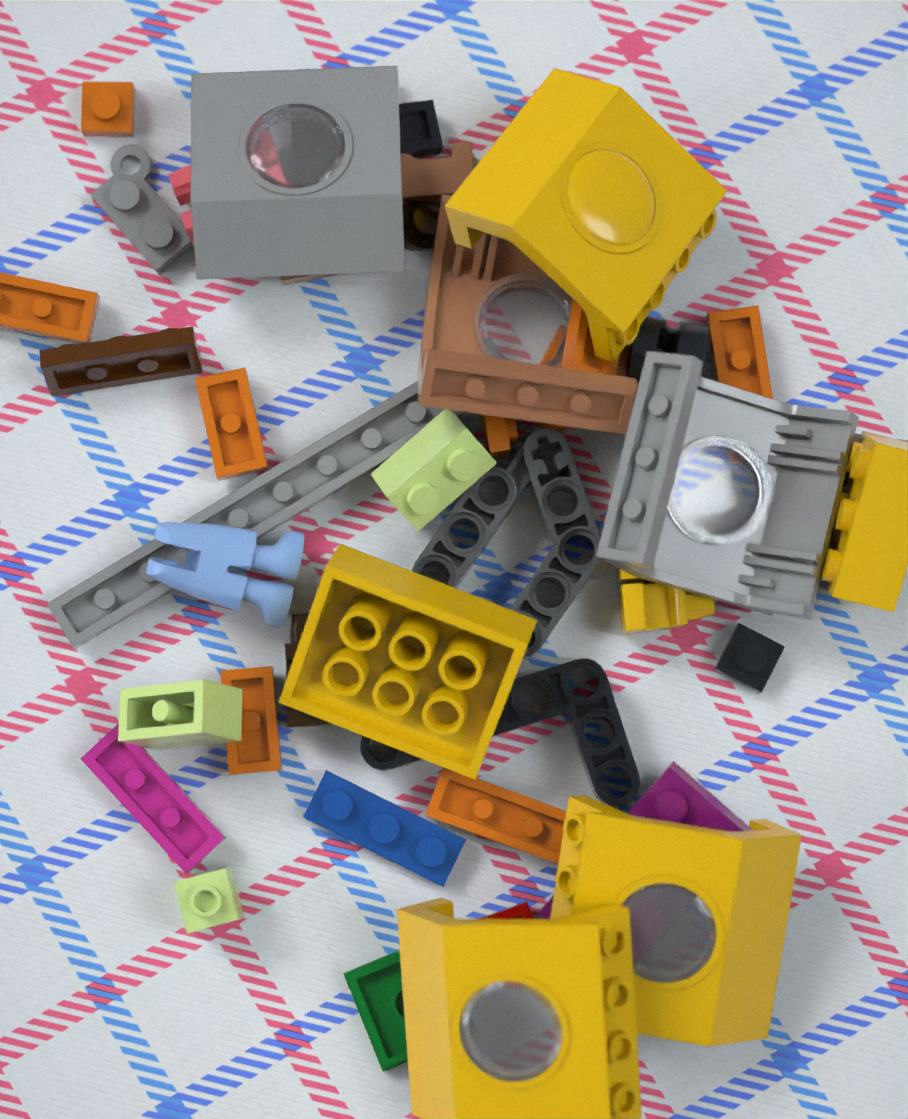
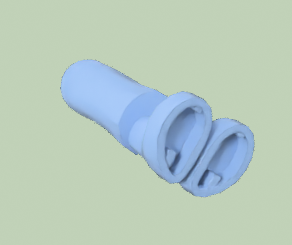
M161 522L157 524L154 539L175 547L188 548L185 564L170 559L149 558L146 568L148 576L185 594L235 611L239 610L242 600L251 602L261 609L262 617L267 625L282 627L293 597L292 583L280 580H259L248 577L246 572L247 569L255 568L282 578L296 580L302 560L304 533L293 530L283 533L275 545L268 546L256 544V530L202 523Z

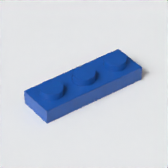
M327 770L303 816L442 887L466 842V839Z

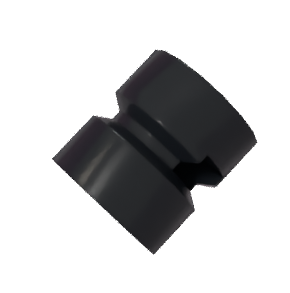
M647 316L640 325L637 337L631 343L627 377L636 378L637 382H640L647 351L695 356L703 362L700 374L702 376L708 344L709 326L680 322L675 328H670L666 319Z

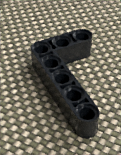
M587 658L576 659L515 679L492 737L567 714L591 790L596 799L610 806L625 805L632 801L640 788V776L607 675L602 666L596 661ZM576 669H585L595 676L597 687L593 695L582 698L571 692L568 686L571 672ZM527 685H537L544 689L548 698L546 708L542 712L535 714L524 711L518 701V695L522 688ZM601 718L611 725L613 737L607 746L598 748L588 743L584 730L589 720ZM362 736L360 742L361 755L365 762L374 769L381 771L393 770L423 760L399 750L395 758L389 762L376 761L372 757L369 748L372 739ZM612 767L622 769L629 778L628 790L619 798L609 797L601 787L602 775L607 769Z

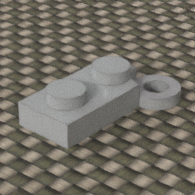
M126 145L119 148L112 156L110 166L113 176L90 195L152 268L160 274L193 245L186 233L184 224L146 182L152 170L151 160L146 151L135 145ZM127 158H137L140 161V169L136 173L126 174L122 171V164Z

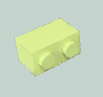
M445 409L370 475L390 502L417 531H420L496 465L497 462L454 412Z
M200 679L120 689L119 742L161 750L241 741L242 689Z

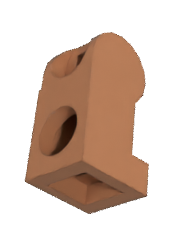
M472 142L451 143V157L417 159L410 154L401 153L403 205L410 201H420L428 206L440 205L442 194L453 196L474 169Z

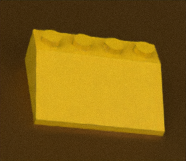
M340 543L325 567L278 703L476 780L537 620Z

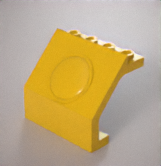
M554 68L445 204V209L454 243L472 249L482 235L488 233L508 240L527 255L584 309L588 319L595 356L614 362L624 347L630 345L635 340L640 325L650 311L656 309L661 304L666 289L676 275L685 271L690 262L691 254L702 239H706L711 235L717 218L715 208L727 193V190L623 88Z

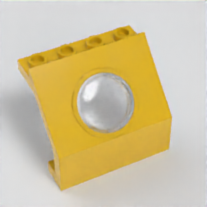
M586 795L569 796L566 818L563 825V838L558 871L555 878L556 884L550 919L565 918L614 904L630 908L637 1034L709 1047L766 1039L769 1035L802 834L767 819L750 820L749 827L754 831L741 832L723 831L648 819L626 814ZM539 992L538 999L552 1006L549 1000ZM557 1012L555 1014V1020H559Z
M438 898L397 909L411 1111L413 1115L421 1119L642 1118L630 908L614 904L559 919L454 918L453 902L444 898Z

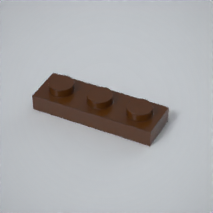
M193 326L179 329L167 328L160 332L128 337L116 336L109 340L77 345L65 344L58 348L39 350L40 367L51 397L203 373L201 354Z

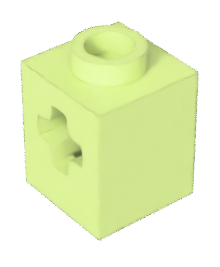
M231 866L174 882L187 934L244 917Z

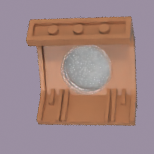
M442 194L435 235H433L418 365V405L626 435L638 390L637 379L627 377L629 345H626L619 354L616 376L561 368L573 298L517 246L506 239L484 233L472 249L454 243L445 209V204L452 196ZM556 339L557 347L554 354L545 360Z

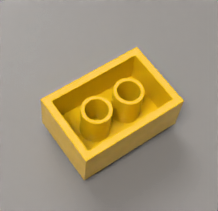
M862 431L860 441H853L846 469V472H850L845 493L841 492L834 520L836 525L831 542L828 545L821 581L832 597L894 613L908 567V442Z

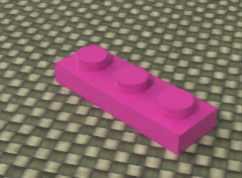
M118 723L80 759L175 863L188 874L227 837L143 746L118 741Z

